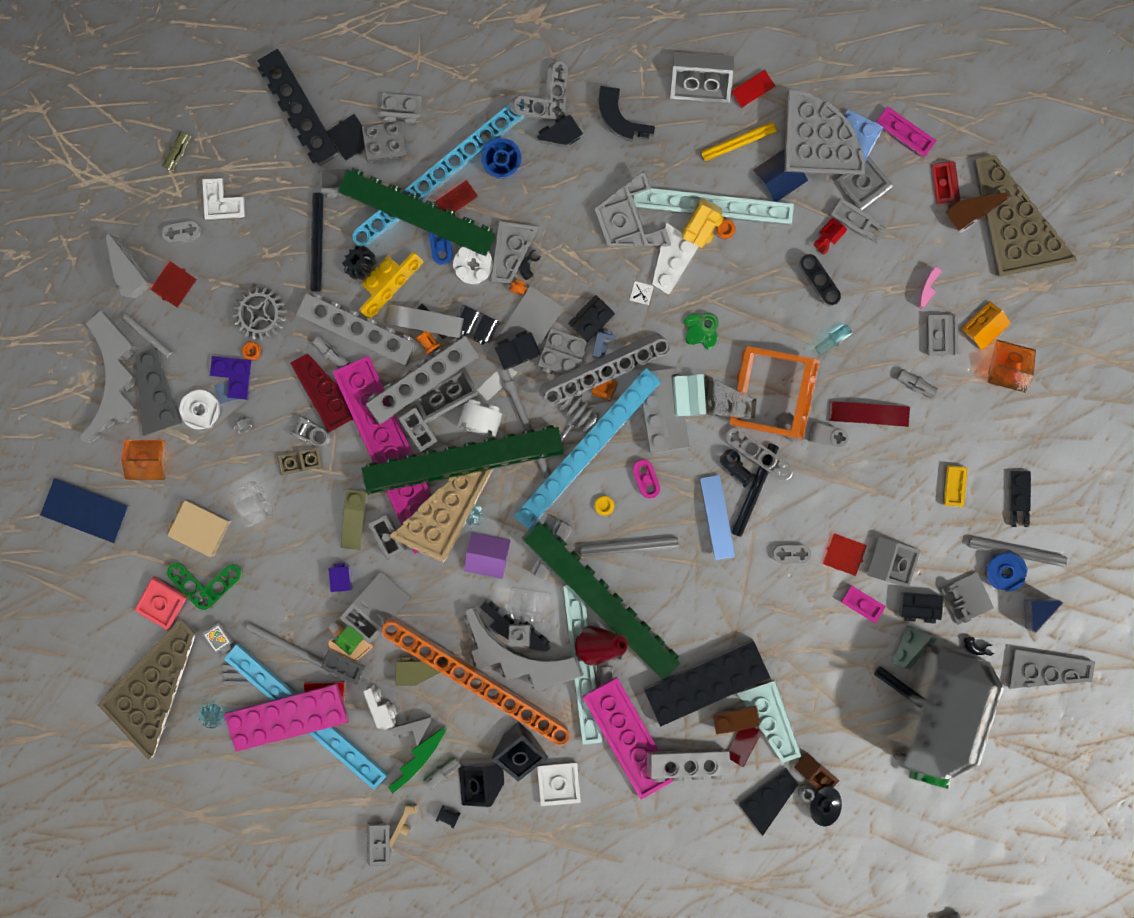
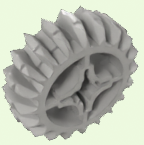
M258 286L255 287V293L249 288L248 296L244 292L241 293V296L244 298L243 301L238 298L236 299L240 306H233V309L238 310V313H234L232 316L235 318L239 317V320H236L234 324H242L238 329L239 332L246 329L244 336L248 337L252 333L251 337L253 340H256L258 334L260 340H264V334H266L267 338H272L271 331L276 335L278 334V331L275 329L276 326L281 329L283 328L279 321H286V318L281 317V314L287 313V310L280 309L285 303H278L281 298L280 295L273 298L274 290L267 294V287L262 289V293ZM255 298H265L258 306L249 304ZM270 302H272L275 308L274 318L268 314ZM245 308L251 312L252 316L249 325L244 317ZM252 308L255 310L263 309L264 311L262 312L268 319L260 316L256 318L257 314H255ZM261 321L270 323L265 329H254Z

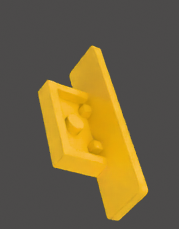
M412 252L399 266L387 255L375 268V271L370 273V277H367L361 283L372 296L360 307L359 311L371 319L392 298L395 292L406 283L409 277L419 269L424 261L416 253Z

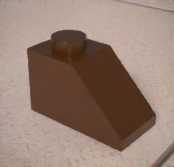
M757 706L722 710L713 714L716 734L737 732L760 726Z
M808 752L794 766L798 772L818 789L825 786L834 788L840 781Z

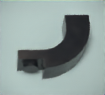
M600 86V114L605 125L613 134L633 142L634 134H637V137L641 139H649L650 136L654 137L655 126L632 123L622 116L618 107L620 88Z

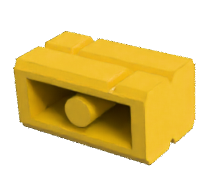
M701 198L682 230V237L701 248L705 243L709 244L714 236L713 229L715 226L719 227L724 219L722 208Z

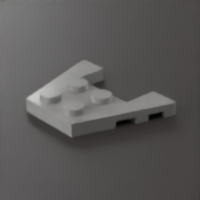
M646 171L641 172L595 207V212L608 246L642 245L668 247L671 245L666 227L645 233L632 195L651 189Z

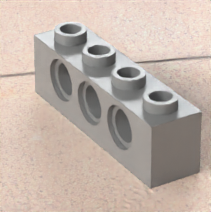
M726 749L647 752V776L655 782H663L665 778H672L673 781H684V777H692V780H704V777L711 776V779H723V776H730L729 751ZM710 760L711 766L705 770L704 763ZM691 761V768L689 770H685V763ZM668 762H672V768L669 771H665V765Z

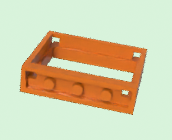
M746 346L741 356L742 368L737 375L738 387L733 394L734 406L729 413L730 425L803 440L820 361L814 358ZM755 354L805 364L791 430L741 421Z

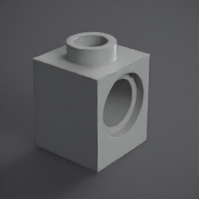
M530 624L509 625V646H530Z

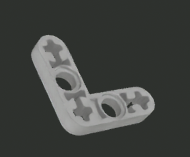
M559 61L548 66L545 99L528 96L514 97L510 101L511 111L516 115L556 120L564 115L568 77L566 64ZM555 68L560 70V74H558V72H555ZM555 85L560 89L558 96L553 94V87ZM520 102V104L528 106L527 108H520L517 106V103ZM536 102L541 106L539 114L534 111V104ZM552 108H555L558 113L552 112Z

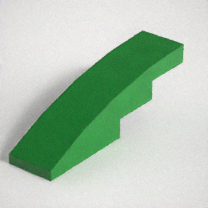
M446 726L412 749L411 752L415 757L401 766L400 771L403 775L388 786L392 794L407 783L426 763L447 730Z

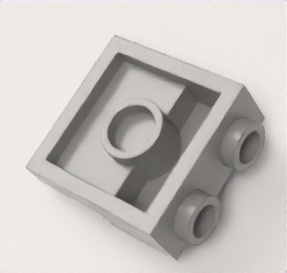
M551 328L538 366L541 367L540 371L551 375L554 371L560 373L561 376L579 368L588 342L582 338Z

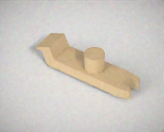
M417 804L405 806V812L390 839L391 848L399 833L405 836L408 835L411 828L405 826L404 823L409 814L417 813Z

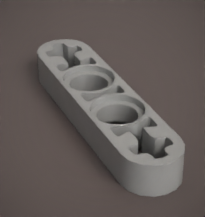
M732 428L727 431L726 440L730 445L775 477L786 481L793 476V468L789 463L738 428ZM739 432L738 437L745 441L743 445L737 440L732 442L731 434ZM750 443H755L757 446L754 454H748L746 451V447ZM767 454L773 457L771 465H764L762 462V458ZM778 460H780V463H778L780 467H788L787 471L789 473L787 476L782 475L781 477V472L776 468L774 471L771 470L776 466Z

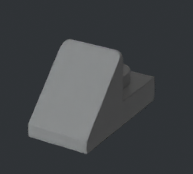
M428 716L396 725L391 728L393 736L398 735L399 738L411 735L410 731H413L416 745L418 746L432 721V717Z

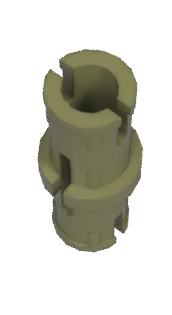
M182 131L179 132L173 146L169 147L170 152L162 164L163 167L174 172L180 157H183L185 154L183 151L191 138L190 135Z

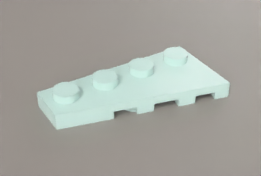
M773 680L737 692V695L746 707L757 706L760 726L758 727L768 739L781 762L801 757L802 755L776 681Z

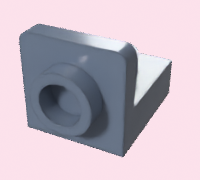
M602 330L601 333L597 332L592 357L600 358L601 354L605 355L607 343L604 342V339L616 341L617 336H613L614 332Z

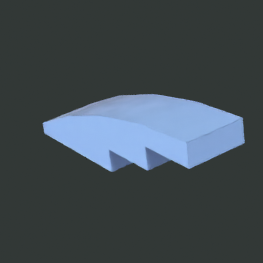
M720 475L700 478L715 560L735 557Z

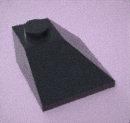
M520 722L503 734L492 755V760L518 782L548 759L547 754L534 735Z
M497 763L461 765L459 767L462 805L491 807L504 785L503 768Z

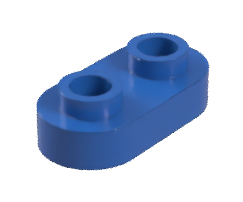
M429 232L434 261L440 265L448 264L453 256L451 241L444 238L437 239L435 234ZM442 251L446 252V257L443 259L439 257V253Z

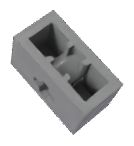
M418 408L412 409L399 418L420 452H424L439 442L429 425L425 423Z

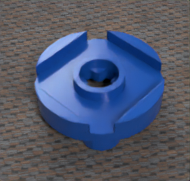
M1011 550L994 555L986 565L987 578L995 589L1011 592L1020 588L1025 582L1027 576L1026 563L1020 555ZM1006 567L1012 569L1010 570L1011 574L1008 576L1007 574H1001Z

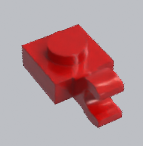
M831 218L819 231L822 236L814 242L813 246L821 254H826L830 243L835 245L845 234L847 228L834 218Z

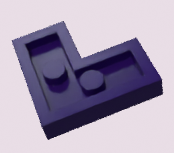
M212 356L210 376L229 378L227 398L248 400L252 360Z

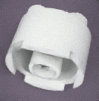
M469 399L468 403H464L457 427L462 429V425L467 427L466 431L485 437H488L490 433L492 438H496L503 414L500 413V408L488 405V408L481 406L480 402Z

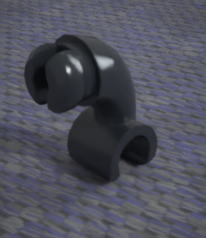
M532 250L521 263L520 273L525 280L533 277V272H531L530 268L531 262H537L541 259V256L537 259L532 258V253L537 250Z
M974 637L964 639V646L970 653L987 656L994 654V652H986V648L993 646L992 644L986 643L980 648L975 643Z

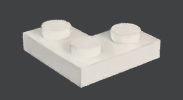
M223 178L202 179L205 220L246 218L244 197L225 198Z

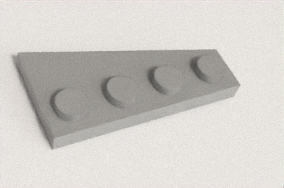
M1014 649L1008 688L1016 689L1092 682L1095 661Z

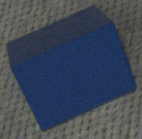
M785 149L753 170L774 202L780 201L808 181L803 172H784Z
M1054 598L1024 599L1025 628L1036 633L1063 602Z

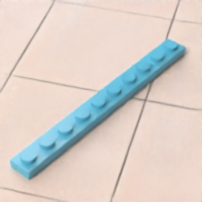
M646 368L514 517L527 529H531L662 381Z
M239 643L224 658L225 661L270 700L296 694ZM335 727L309 733L373 790L388 775L386 771Z

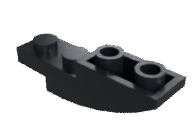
M485 601L480 608L494 620L490 628L509 640V625L515 621L508 614L503 616L498 611L500 608L493 601L489 603ZM520 621L518 624H530V623H529L528 621H526L525 623H523L522 621ZM530 624V646L524 647L548 651L551 648L549 645L550 640L543 634L538 636L534 632L535 627Z

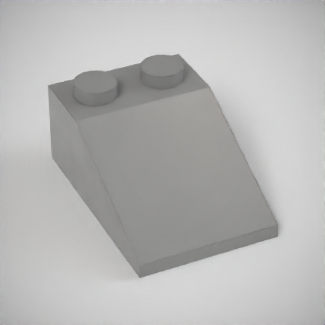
M108 234L105 237L114 280L118 284L116 289L122 296L136 299L154 284L118 238Z

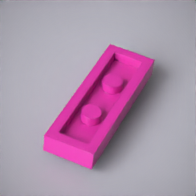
M888 106L876 121L877 124L883 126V130L923 158H925L937 141Z

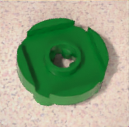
M913 769L909 775L911 779L947 789L950 783V778L941 779Z

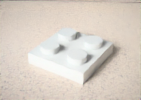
M577 762L547 764L537 767L541 806L581 803Z

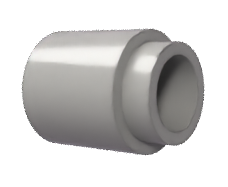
M782 412L775 418L777 421L775 426L791 430L794 416L790 412L787 414ZM784 436L786 439H790L791 442L797 439Z

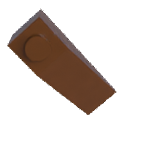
M1004 192L963 199L961 201L957 199L948 205L949 209L946 211V214L958 231L963 232L1009 199L1011 194Z

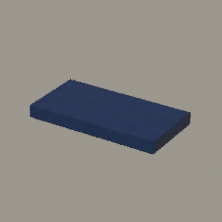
M54 478L40 516L111 543H116L129 506Z

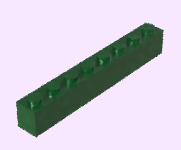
M358 169L346 170L337 192L485 257L487 256L496 235L492 233V228L483 224L480 228L474 225V220L465 216L463 220L455 217L456 212L447 208L444 211L437 209L438 205L427 200L426 203L418 200L419 196L410 192L407 195L400 193L401 188L392 184L389 187L381 184L382 180L371 176L368 179L363 176L364 172Z

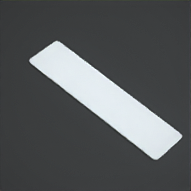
M500 368L477 389L487 401L505 384ZM512 368L508 369L511 378L518 373Z

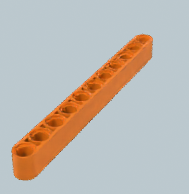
M388 618L383 622L382 634L389 641L553 743L564 745L568 742L569 731L567 726L399 620ZM394 625L397 630L390 633L386 630V627ZM410 635L414 638V641L405 643L403 638ZM428 646L431 651L423 654L420 652V648ZM439 657H446L448 661L445 664H439L437 659ZM457 667H461L465 671L463 674L457 675L454 673V670ZM473 678H479L481 679V683L479 685H473L471 683V680ZM491 688L498 690V693L494 696L489 695L487 692ZM507 699L515 701V704L512 706H506L504 703ZM525 709L532 711L528 717L523 716L521 713ZM541 720L549 722L545 727H540L538 723ZM562 730L565 732V735L563 737H556L555 733Z

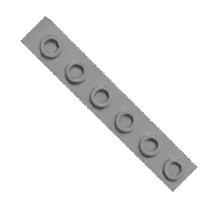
M314 292L311 295L305 294L296 313L297 316L407 366L416 346L412 342L413 338L402 334L401 337L395 335L396 330L384 326L382 329L376 326L377 321L368 317L363 320L358 317L359 313L348 309L347 312L341 310V305L330 300L328 304L322 301L323 296ZM319 306L326 308L324 316H317L316 309ZM338 314L344 316V322L341 325H336L334 322V318ZM357 322L362 324L360 333L352 331L353 324ZM373 331H379L380 339L377 342H372L370 339V334ZM392 339H396L399 343L396 350H390L388 347V343Z
M466 337L462 339L455 338L450 342L451 346L446 350L442 347L433 354L434 358L429 361L425 359L417 364L418 369L413 372L409 370L401 375L400 378L402 380L396 384L393 381L386 385L383 393L380 395L375 393L367 399L366 407L379 425L383 424L476 360L479 355ZM451 352H457L460 359L453 362L449 359L448 355ZM440 363L443 366V371L435 373L432 370V365ZM419 374L425 375L427 378L426 383L418 384L415 380L416 376ZM403 385L408 386L411 391L406 396L399 393V388ZM385 397H391L394 400V404L391 407L383 405L382 400Z

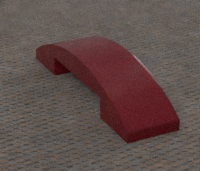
M830 401L829 421L909 427L910 407Z

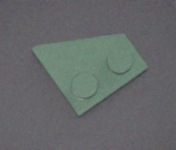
M907 626L892 662L910 670L917 660L926 653L924 648L930 642L934 644L937 638Z

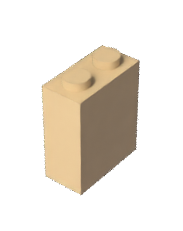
M185 500L184 503L180 502L176 509L178 515L175 521L171 520L167 531H169L167 536L202 554L213 557L231 521L190 500Z

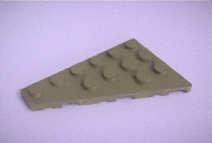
M993 155L975 159L982 196L1004 192L1011 194L1009 199L986 214L998 276L1003 277L1077 261L1076 256L1072 254L1065 245L1066 243L1057 235L1051 224L1041 215L1038 208L1030 201L1020 185L1011 177L1009 171L1004 168L997 156Z
M182 619L97 704L148 760L154 758L196 633Z

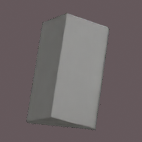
M464 368L415 402L425 423H429L480 394L466 368Z

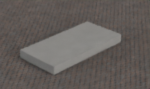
M530 286L491 346L488 354L499 360L495 347L498 346L497 342L507 338L509 341L516 339V334L525 330L527 333L532 332L539 348L564 307ZM530 360L512 369L522 374Z

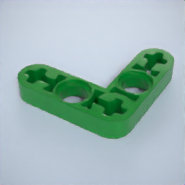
M181 563L171 564L167 570L168 577L200 610L212 607L241 579L243 574L242 569L238 565H229L204 587ZM180 567V574L183 577H185L187 574L189 577L184 579L180 584L179 580H182V578L178 575L173 576V568ZM229 569H236L238 571L236 572L237 578H230L228 582H230L231 584L228 586L227 582L224 579H222L221 576L223 575L224 578H226L230 575ZM187 581H193L196 584L193 592L186 590L185 584ZM217 581L224 585V590L221 593H217L213 589V585ZM201 589L202 592L199 594L203 598L206 596L208 597V605H201V599L198 596H196L194 599L192 595L196 594Z

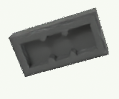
M329 649L320 668L357 685L366 666Z

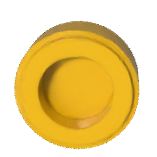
M601 496L595 501L594 507L598 514L607 516L613 512L614 502L608 496Z

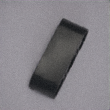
M812 254L804 255L799 261L801 272L823 304L826 306L836 305L841 299L840 291L817 257ZM805 259L813 261L814 266L812 269L804 267L803 262ZM815 276H823L825 279L824 285H817L815 283ZM827 292L835 293L836 300L834 302H829L826 299Z

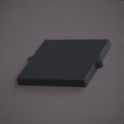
M355 114L344 121L340 120L339 124L327 131L345 161L356 154H361L365 149L362 124Z

